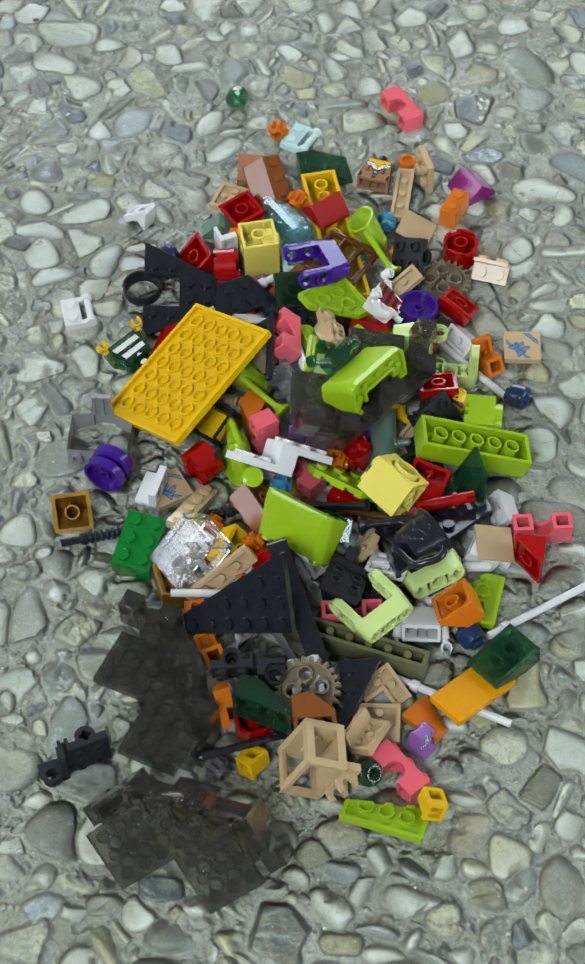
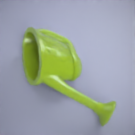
M364 206L359 208L348 221V231L364 244L373 247L384 263L385 268H393L394 276L397 275L402 267L393 265L383 253L387 249V238L372 207Z
M251 361L231 384L256 393L273 407L279 420L290 409L289 403L280 404L267 395L272 389L271 382L266 381L265 374H261L259 368H256Z
M229 418L226 424L227 443L222 453L224 472L229 481L238 488L243 483L249 487H257L263 481V473L258 467L225 457L227 450L234 451L235 448L252 453L246 436L238 429L235 420Z

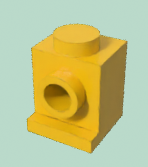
M259 746L245 749L235 758L239 774L252 781H255L257 779L256 776L270 764L268 751Z
M423 786L417 798L422 812L421 819L442 822L449 808L443 789Z

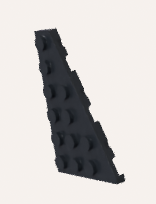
M487 498L476 499V502L461 504L459 507L450 506L427 511L441 526L451 542L466 534V530L474 524H480L483 520L493 515V510ZM402 525L374 527L376 534L380 536L379 541L395 577L400 578L402 577L401 574L409 568L414 569L407 565L392 548V536ZM434 554L429 555V556H426V557H423V558H420V559H424V558L431 557V556H433Z
M286 552L275 555L184 613L186 634L296 632Z

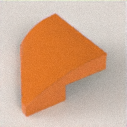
M224 680L213 688V694L222 726L225 730L231 728L230 719L234 718V703L227 681Z
M426 694L414 702L402 714L401 720L414 729H417L421 722L427 723L434 731V736L432 737L434 745L447 733L444 723Z

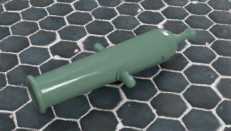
M379 389L370 396V403L372 404L370 442L372 452L369 460V469L375 457L393 453L397 454L399 447L411 444V439L409 438L397 439L396 403H398V396L389 389ZM377 505L378 510L384 512V510Z

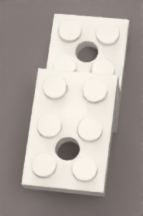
M275 436V439L267 438L262 456L237 448L234 451L227 450L225 455L227 458L288 477H292L298 456L331 465L333 461L332 457L327 456L326 451Z

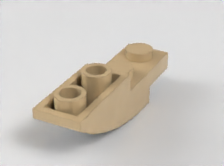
M319 308L316 312L318 322L314 326L316 335L324 342L338 349L346 350L348 344L343 326L336 322L335 314L332 311Z

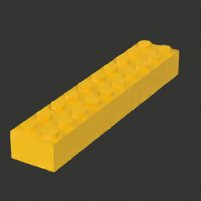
M334 169L301 174V190L308 194L306 198L309 200L308 204L329 193L337 191L341 193ZM349 217L322 231L310 220L315 239L322 240L331 229L355 239L354 235L347 229ZM334 237L331 239L335 240L337 245L341 242L340 240ZM348 244L342 250L344 257L347 259L356 247ZM360 255L350 266V275L348 276L350 278L362 266ZM364 274L354 287L367 300L371 292L366 275Z

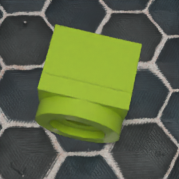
M466 394L465 423L497 429L502 428L503 404H496V396Z

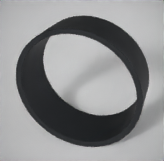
M138 270L126 276L122 287L130 303L143 306L153 304L158 300L161 294L162 282L160 278L144 277V270ZM140 281L151 282L158 288L153 295L144 298L134 297L127 293L132 284Z

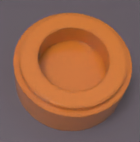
M410 154L402 155L399 158L400 168L413 169L416 166L415 157Z

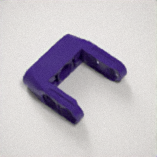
M315 239L286 246L282 251L284 259L288 262L294 263L318 258L323 267L305 270L298 276V283L303 289L333 284L350 275L349 264L335 240ZM312 248L309 253H304L305 249ZM295 251L293 256H287L289 252ZM327 273L325 278L319 279L320 275ZM310 277L309 281L302 282L304 278Z

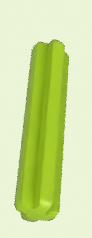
M309 335L304 362L305 373L312 374L315 369L319 339L317 335Z

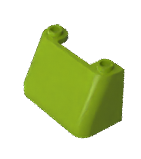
M396 346L364 348L322 385L323 401L355 418H359L364 413L361 405L363 401H368L367 393L387 375L402 379L408 374L404 351Z
M270 486L266 493L259 533L262 534V539L269 542L285 537L289 549L308 558V563L319 567L320 564L328 566L347 526V522L339 518L335 519L330 514L324 513L296 499L285 490Z

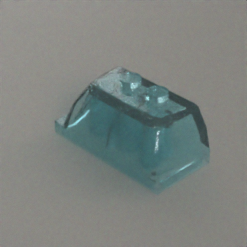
M269 195L262 197L263 209L266 212L264 220L273 218L276 232L279 233L283 248L291 244L315 240L313 227L295 207L284 201L272 199ZM312 248L305 249L304 253H309ZM291 251L288 254L293 256L295 251Z

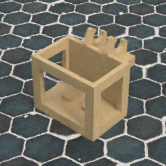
M305 717L278 747L280 793L317 800L325 794L329 802L333 803L337 800L333 794L334 790H338L343 798H346L348 796V781L352 784V788L358 786L357 775L361 772V764L347 761L344 725ZM288 757L303 760L289 775ZM309 768L310 788L294 786V782Z

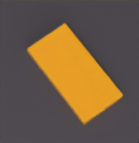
M486 656L431 695L429 701L456 725L461 726L514 687L516 680Z

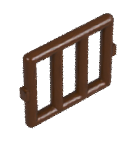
M331 229L322 240H331L333 237L340 240L341 242L338 244L341 252L348 244L356 247L346 259L349 267L363 251L371 254L352 278L346 277L354 286L365 273L368 274L371 271V266L379 256L373 247ZM313 259L304 260V264L312 268L323 267L321 263Z

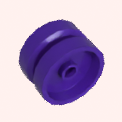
M411 290L403 294L400 298L402 304L399 311L406 317L400 324L409 322L435 324L439 304L432 294L422 290ZM418 330L417 333H426V331Z
M101 444L84 467V473L100 489L116 492L120 490L134 466L131 458L123 450L110 444Z

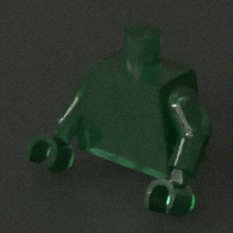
M353 335L350 339L345 336L336 345L330 344V346H327L325 340H320L315 345L319 354H326L319 361L316 360L315 355L307 356L305 359L306 364L309 368L320 366L332 377L358 352L357 347L362 342L356 335Z

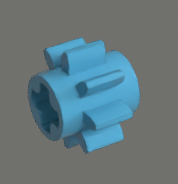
M382 211V213L377 215V220L384 233L393 231L397 224L396 219L393 218L394 214L388 211Z
M277 474L273 477V480H270L269 485L271 487L285 490L288 493L293 491L292 479H288V476Z

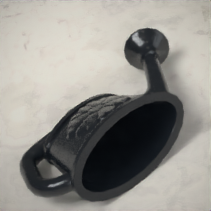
M422 508L417 509L415 514L377 520H368L362 515H358L357 526L361 536H364L367 530L373 527L402 525L398 531L394 532L391 544L393 550L412 568H422L436 564L445 558L447 550L452 549L451 541L444 530ZM437 553V554L434 555V556H431V557H428V558H424V559H420V558H423V557H426V556H429V555H432V554Z

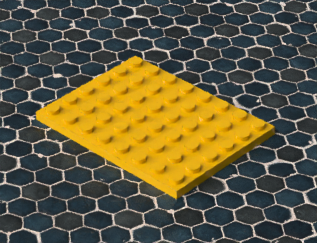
M195 303L112 400L114 416L126 420L137 429L179 447L265 345L272 334L267 329Z

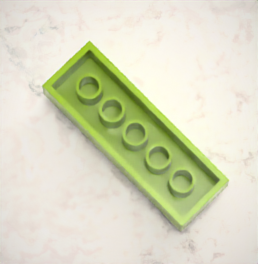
M421 414L413 428L416 457L423 460L521 478L524 477L532 465L528 434Z

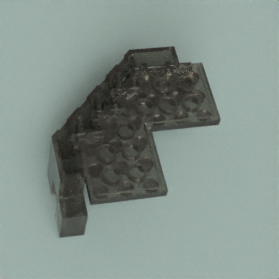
M419 317L409 329V347L404 352L408 374L402 379L387 375L367 393L368 401H363L361 409L364 412L361 416L358 413L341 411L323 401L322 385L332 375L294 369L291 376L289 425L295 426L294 435L307 436V446L344 451L411 397L415 396L436 373V355L429 354V346L437 338V320ZM350 327L348 332L347 363L366 347L396 346L404 351V336Z
M127 589L118 603L120 620L124 624L139 629L140 638L122 631L93 677V682L145 703L117 749L118 754L172 777L175 776L179 768L188 772H192L195 765L203 768L207 760L198 761L197 755L213 750L221 736L219 705L215 704L211 697L207 684V674L194 640L190 641L185 629L182 610L164 603L158 613L147 609L145 595Z
M144 767L127 776L112 790L108 788L93 797L82 808L94 827L102 823V825L90 831L86 837L121 890L175 860L210 915L265 883L266 880L256 867V862L261 860L271 874L287 865L296 852L285 834L274 838L266 823L272 815L260 797L249 804L220 797L222 787L185 777H180L174 785L151 779Z

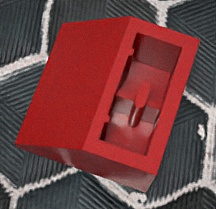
M415 457L412 466L429 482V485L417 501L443 496L450 482L452 471Z

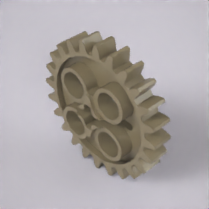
M434 259L433 264L430 263L429 266H424V273L427 274L423 276L426 282H422V291L432 294L439 301L443 294L453 286L465 297H468V292L471 291L472 280L468 270H463V265L457 266V262L451 264V260H448L446 263L443 259H441V262Z
M312 655L309 661H306L305 657L302 656L301 662L293 658L294 665L287 662L288 669L285 670L283 683L279 686H274L279 691L274 692L273 695L280 697L275 703L282 705L279 710L281 712L286 711L285 716L287 718L292 716V696H288V691L291 688H297V694L305 692L303 690L305 687L311 688V692L306 691V693H314L332 708H334L332 706L333 703H340L335 697L342 695L340 691L336 690L342 687V685L336 682L340 677L338 674L333 675L336 671L334 667L328 669L329 662H325L322 665L320 657L314 662ZM309 671L311 672L310 677L306 680L301 679L302 673ZM320 684H327L325 691H317Z

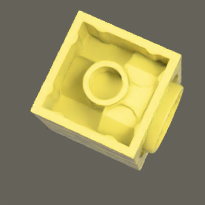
M273 218L238 223L239 254L244 275L253 277L261 274L280 273L282 247Z
M396 453L375 457L371 462V468L360 477L361 481L357 487L389 516L393 517L408 513L429 485V482L411 464L404 461Z

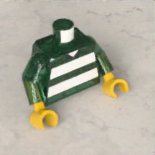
M139 316L135 317L138 324H134L132 319L129 322L130 327L136 329V332L132 330L111 347H109L108 342L105 340L100 342L104 348L100 345L96 346V351L104 354V358L114 369L134 373L150 357L151 346L145 330L140 327L142 320Z

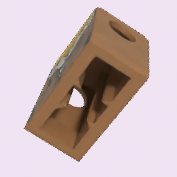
M380 156L379 159L369 158L357 174V187L388 194L392 176V163L388 162V158L386 156Z

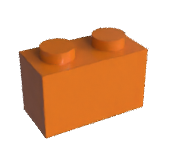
M457 188L452 190L440 209L439 225L453 230L456 229L469 208L470 193Z

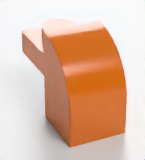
M483 334L471 340V344L480 345L479 371L488 378L505 372L502 355L494 352L489 334Z
M214 634L194 635L192 639L200 656L199 660L205 672L208 673L211 671L210 660H221L222 646L220 643L217 644Z

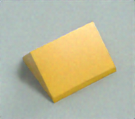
M213 405L196 425V428L204 435L213 439V435L228 414ZM233 416L230 417V418H233V419L235 420V422H236L237 425H238V423L241 421V420L236 419V418L233 417ZM226 425L217 436L221 443L227 438Z

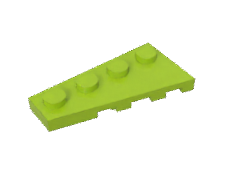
M345 799L339 814L340 821L420 845L430 822L421 819V809L415 808L416 805L406 804V807L394 806V803L389 802L374 804L373 801Z

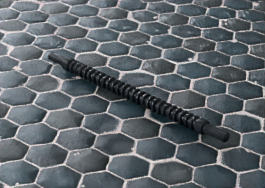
M231 505L225 506V509L220 507V510L215 508V511L210 509L209 512H206L204 510V513L194 522L201 521L205 515H210L211 513L217 514L223 519L224 516L230 518L234 514L240 513ZM122 528L100 530L99 533L95 531L93 534L91 532L89 534L81 533L76 537L60 539L61 547L75 544L87 545L88 542L93 543V541L99 542V540L104 541V539H115L116 536L119 538Z

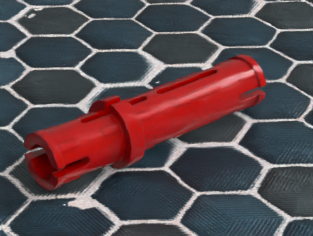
M474 490L457 494L452 492L451 495L416 501L417 509L422 508L425 511L450 506L459 507L461 504L476 502Z

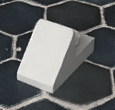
M148 203L133 206L123 217L126 222L138 221L145 231L155 221L156 205Z

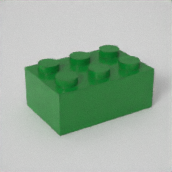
M129 510L111 559L112 571L150 581L153 573L152 564L157 562L168 527H165L166 519Z

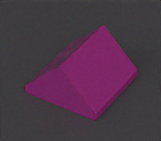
M463 165L448 183V188L451 191L457 188L470 193L469 206L495 194V190L476 171Z

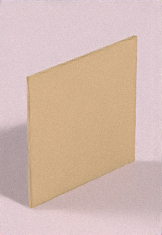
M406 209L395 232L407 238L428 239L429 243L437 225Z
M474 524L478 559L515 563L511 527Z

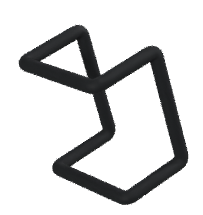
M216 402L214 405L228 415L213 435V439L201 433L196 427L193 430L200 437L222 448L223 444L217 439V436L226 425L227 420L231 416L238 420H242V417L235 409L230 411Z

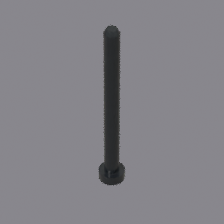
M269 307L265 311V316L268 318L267 330L272 334L267 341L265 379L268 382L273 379L275 318L278 317V309L275 307Z
M361 499V502H304L318 510L361 509L362 512H369L370 510L369 499Z
M289 726L281 728V731L199 753L197 760L205 761L277 740H285L292 732Z

